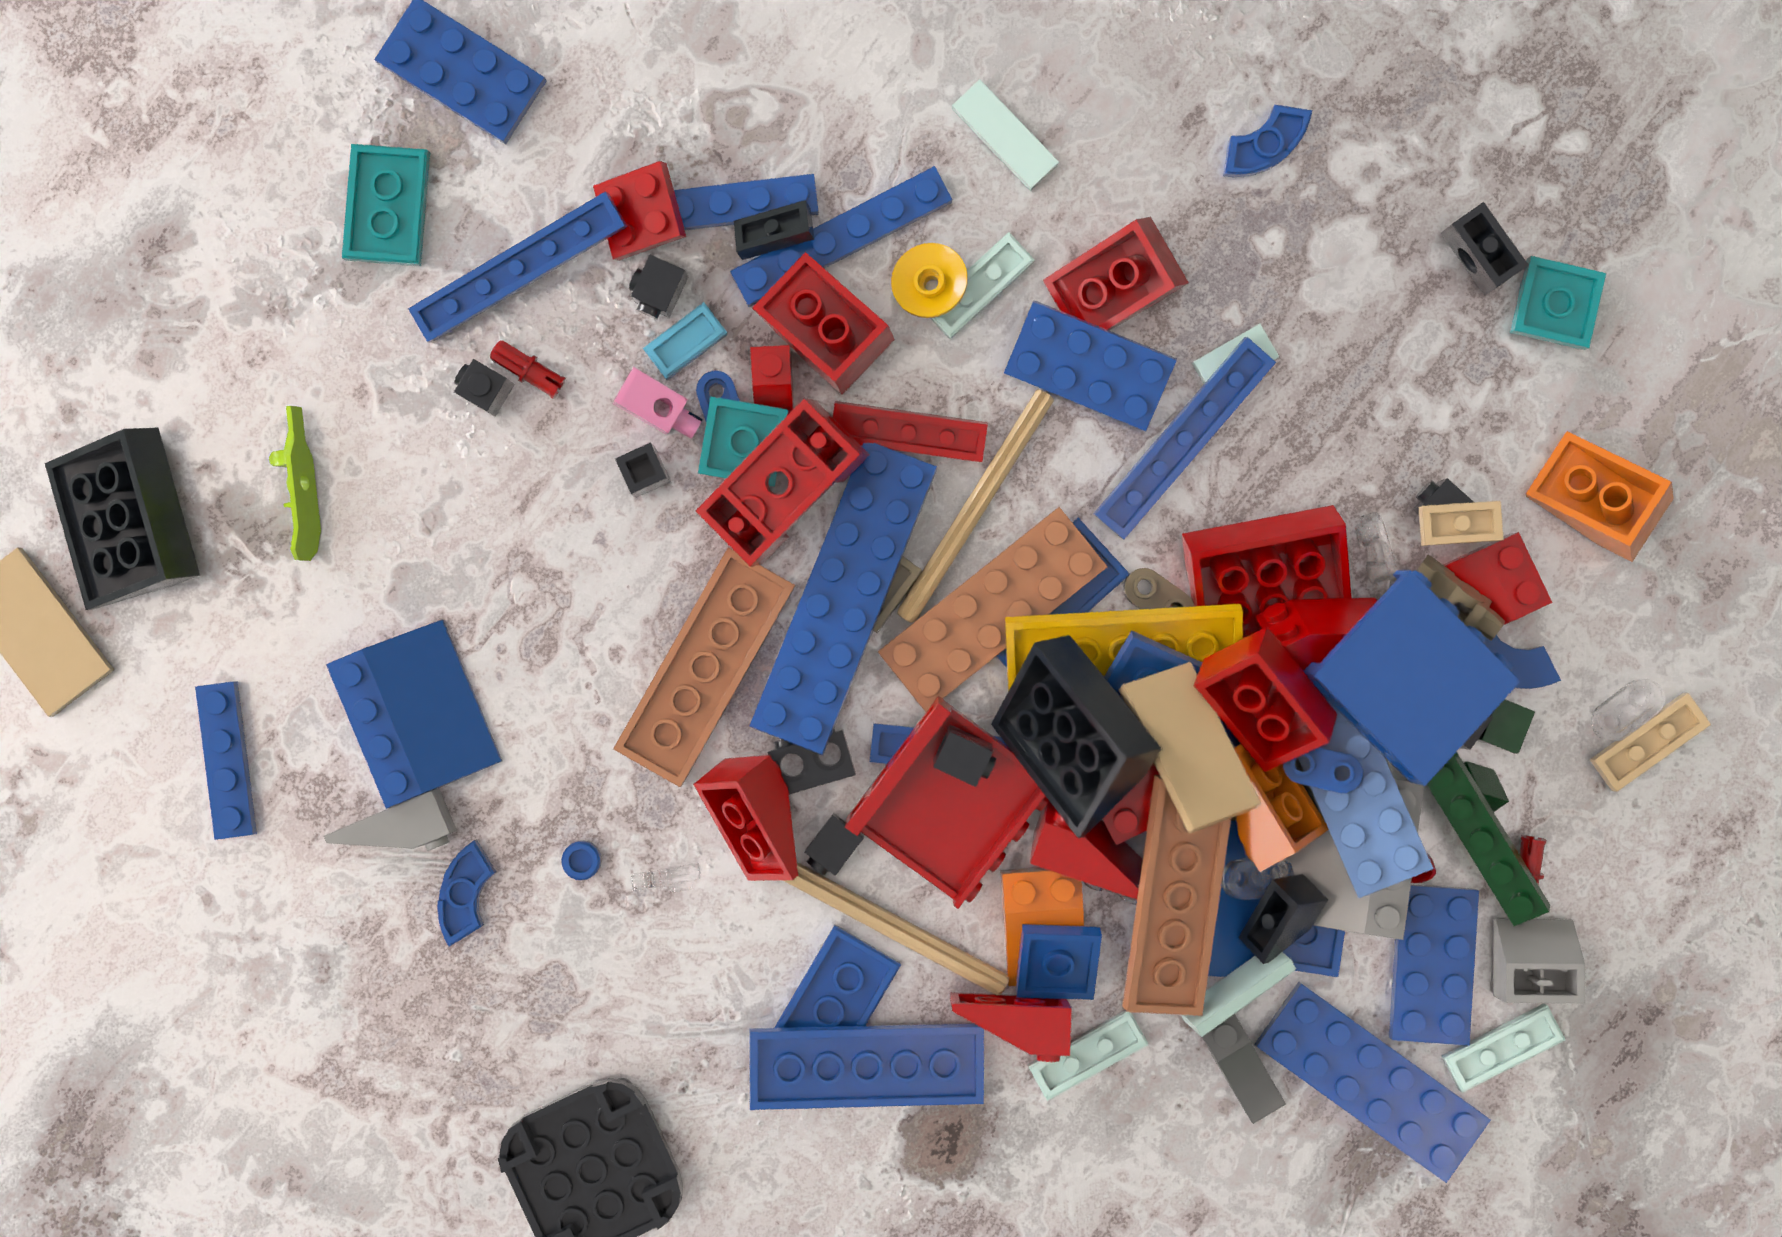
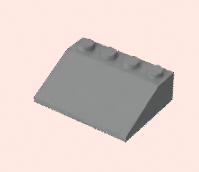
M1299 766L1298 770L1304 772L1302 766ZM1395 780L1418 832L1424 786L1408 781ZM1303 785L1324 819L1311 787ZM1329 830L1295 854L1286 858L1283 877L1304 874L1328 899V902L1314 923L1315 926L1403 940L1412 878L1358 898Z

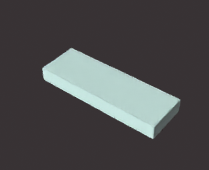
M980 79L952 105V110L1030 191L1058 166L1059 161Z
M1008 232L967 270V288L958 305L948 313L930 319L951 339L1034 263V258Z
M1283 952L1266 964H1263L1254 956L1206 990L1202 1016L1181 1015V1017L1202 1037L1287 977L1296 968L1292 960Z
M1542 1004L1471 1040L1470 1046L1461 1045L1442 1055V1058L1458 1090L1463 1093L1565 1041V1038L1548 1005Z
M1125 1010L1072 1039L1070 1043V1056H1060L1059 1062H1043L1036 1059L1029 1063L1028 1067L1048 1101L1149 1044L1132 1013Z

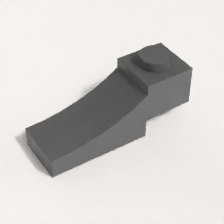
M1235 1014L1202 1036L1213 1059L1253 1124L1286 1105Z

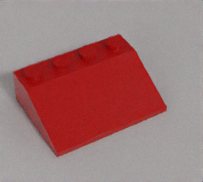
M1334 505L1182 533L1185 567L1194 606L1240 604L1243 610L1242 639L1261 630L1255 616L1264 612L1266 608L1273 604L1284 603L1291 599L1352 598L1346 523Z

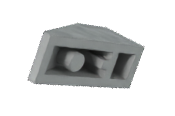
M439 788L324 836V839L329 844L409 849L425 845L427 851L449 843L447 835L456 832L457 829Z

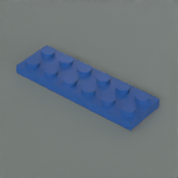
M1300 982L1296 984L1254 1044L1445 1183L1451 1178L1491 1121L1483 1113Z
M976 1024L749 1029L750 1110L984 1104V1029Z

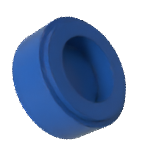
M577 841L565 849L561 863L563 870L569 877L575 880H586L599 871L602 856L599 849L593 843Z

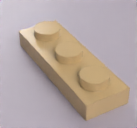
M1682 693L1592 757L1590 761L1611 791L1617 792L1706 729L1711 723L1690 694Z

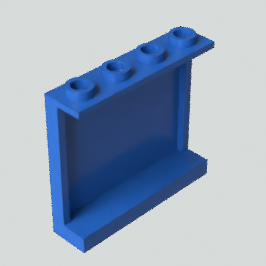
M1397 570L1393 574L1397 581L1320 663L1311 662L1303 672L1319 692L1409 782L1425 786L1521 681L1511 672L1514 667L1504 656L1499 653L1493 654L1484 645L1487 642L1484 635L1470 625L1466 626L1457 617L1460 614L1458 609L1444 598L1439 599L1430 590L1432 583L1422 573L1416 570L1413 572L1411 570Z

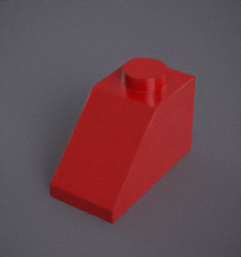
M790 346L750 347L754 404L788 410V415L794 409Z

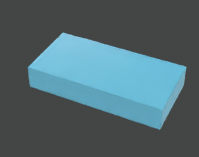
M703 302L650 342L643 350L666 380H669L727 336L728 333Z

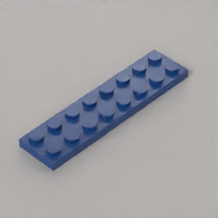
M863 443L862 447L870 455L850 475L749 725L753 729L822 756L937 472V466L876 443Z

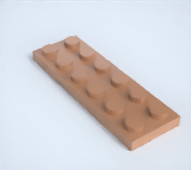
M1058 507L881 648L878 653L924 711L927 712L938 696L942 699L1006 649L1005 617L1050 614L1105 570L1107 565L1062 509Z
M728 547L613 750L678 787H682L796 585L761 565L750 567L734 550Z
M1155 775L1122 1007L1127 1012L1202 1016L1231 818L1188 833L1160 775Z

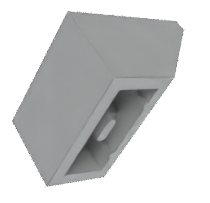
M1494 919L1493 996L1506 1003L1585 1004V962L1574 921L1571 919H1531L1513 926L1509 919Z

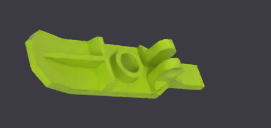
M286 406L288 433L284 450L273 451L269 456V462L272 466L287 468L288 477L286 484L291 502L284 503V507L291 508L293 535L290 550L294 560L311 561L318 551L321 533L314 461L305 439L302 407Z

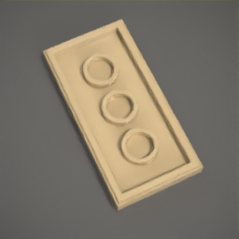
M17 547L0 560V654L47 716L54 717L113 672L114 668L23 548Z
M1191 662L1124 684L1119 689L1126 705L1162 748L1154 763L1188 833L1256 809L1262 804L1218 715L1194 687L1197 674Z

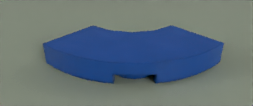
M1275 104L1268 120L1259 130L1248 135L1230 136L1223 177L1256 175L1282 162L1303 138L1311 119L1312 110Z
M1497 635L1492 641L1486 638L1487 642L1484 645L1493 654H1501L1513 665L1514 669L1511 672L1521 681L1515 688H1540L1561 681L1544 646L1528 650L1516 649L1502 642Z
M477 839L465 846L456 855L443 876L437 910L440 928L449 947L484 925L479 912V897L485 883L497 871Z

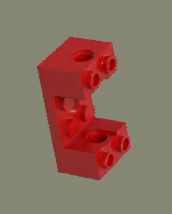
M804 398L695 511L750 567L761 565L789 538L786 532L834 483L844 482L870 454L816 400ZM777 471L783 472L789 481L787 490L782 494H775L769 488V478Z

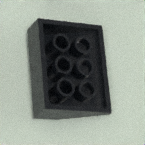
M158 427L122 429L44 463L86 611L171 587L200 576Z
M1070 635L1033 644L991 723L992 727L1078 839L1085 837L1146 776L1162 750L1161 746Z

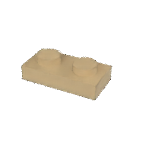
M1501 501L1419 507L1421 546L1504 540Z

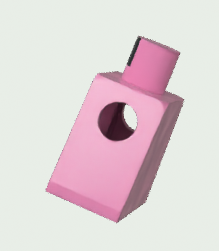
M635 367L631 370L612 403L664 434H668L671 428L690 439H692L703 420L683 408L688 399ZM657 400H661L669 405L670 411L666 417L654 412V403Z

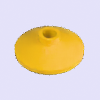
M924 243L906 251L897 261L891 277L892 292L898 304L906 312L921 318H934L951 311L963 298L968 283L967 269L961 257L950 247L939 243ZM937 280L938 286L935 289H926L927 282Z

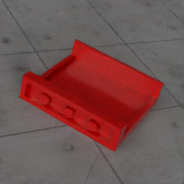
M938 696L846 817L845 828L856 836L860 832L950 896L953 899V906L959 909L965 900L970 903L977 896L983 885L980 880L988 870L992 873L997 870L1006 856L1003 850L1011 840L1017 842L1021 839L1029 827L1027 819L1035 809L1039 812L1042 811L1049 800L1008 746ZM950 724L993 745L992 756L997 758L988 779L981 777L977 787L933 767V758Z

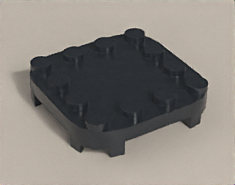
M608 1078L593 1082L524 1115L512 1124L501 1142L500 1155L498 1157L501 1173H506L535 1237H638L654 1228L658 1230L667 1224L682 1200L683 1182L680 1170L646 1098L626 1078Z

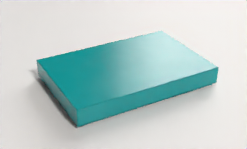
M351 144L342 259L346 261L421 266L430 152L427 149Z

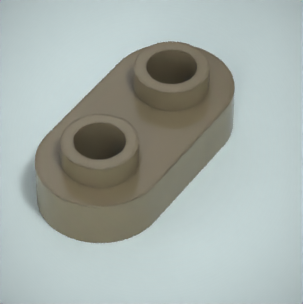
M1140 568L1134 570L1124 581L1123 589L1127 600L1140 610L1169 608L1173 602L1179 603L1181 607H1194V603L1189 595L1152 569ZM1141 580H1147L1151 585V590L1146 595L1138 591L1137 586Z

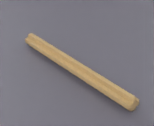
M1040 389L1035 391L901 604L897 614L906 621L914 623L1054 402V398L1047 392Z
M798 862V877L794 880H783L995 995H1001L1007 987L1009 976L1002 971Z

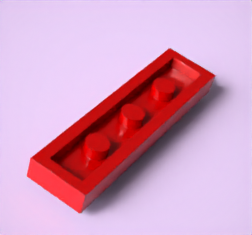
M835 401L833 418L861 446H863V443H876L897 451L975 462L983 461L988 422Z

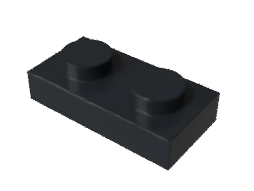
M803 200L735 220L736 252L741 260L814 240L811 208L807 201Z

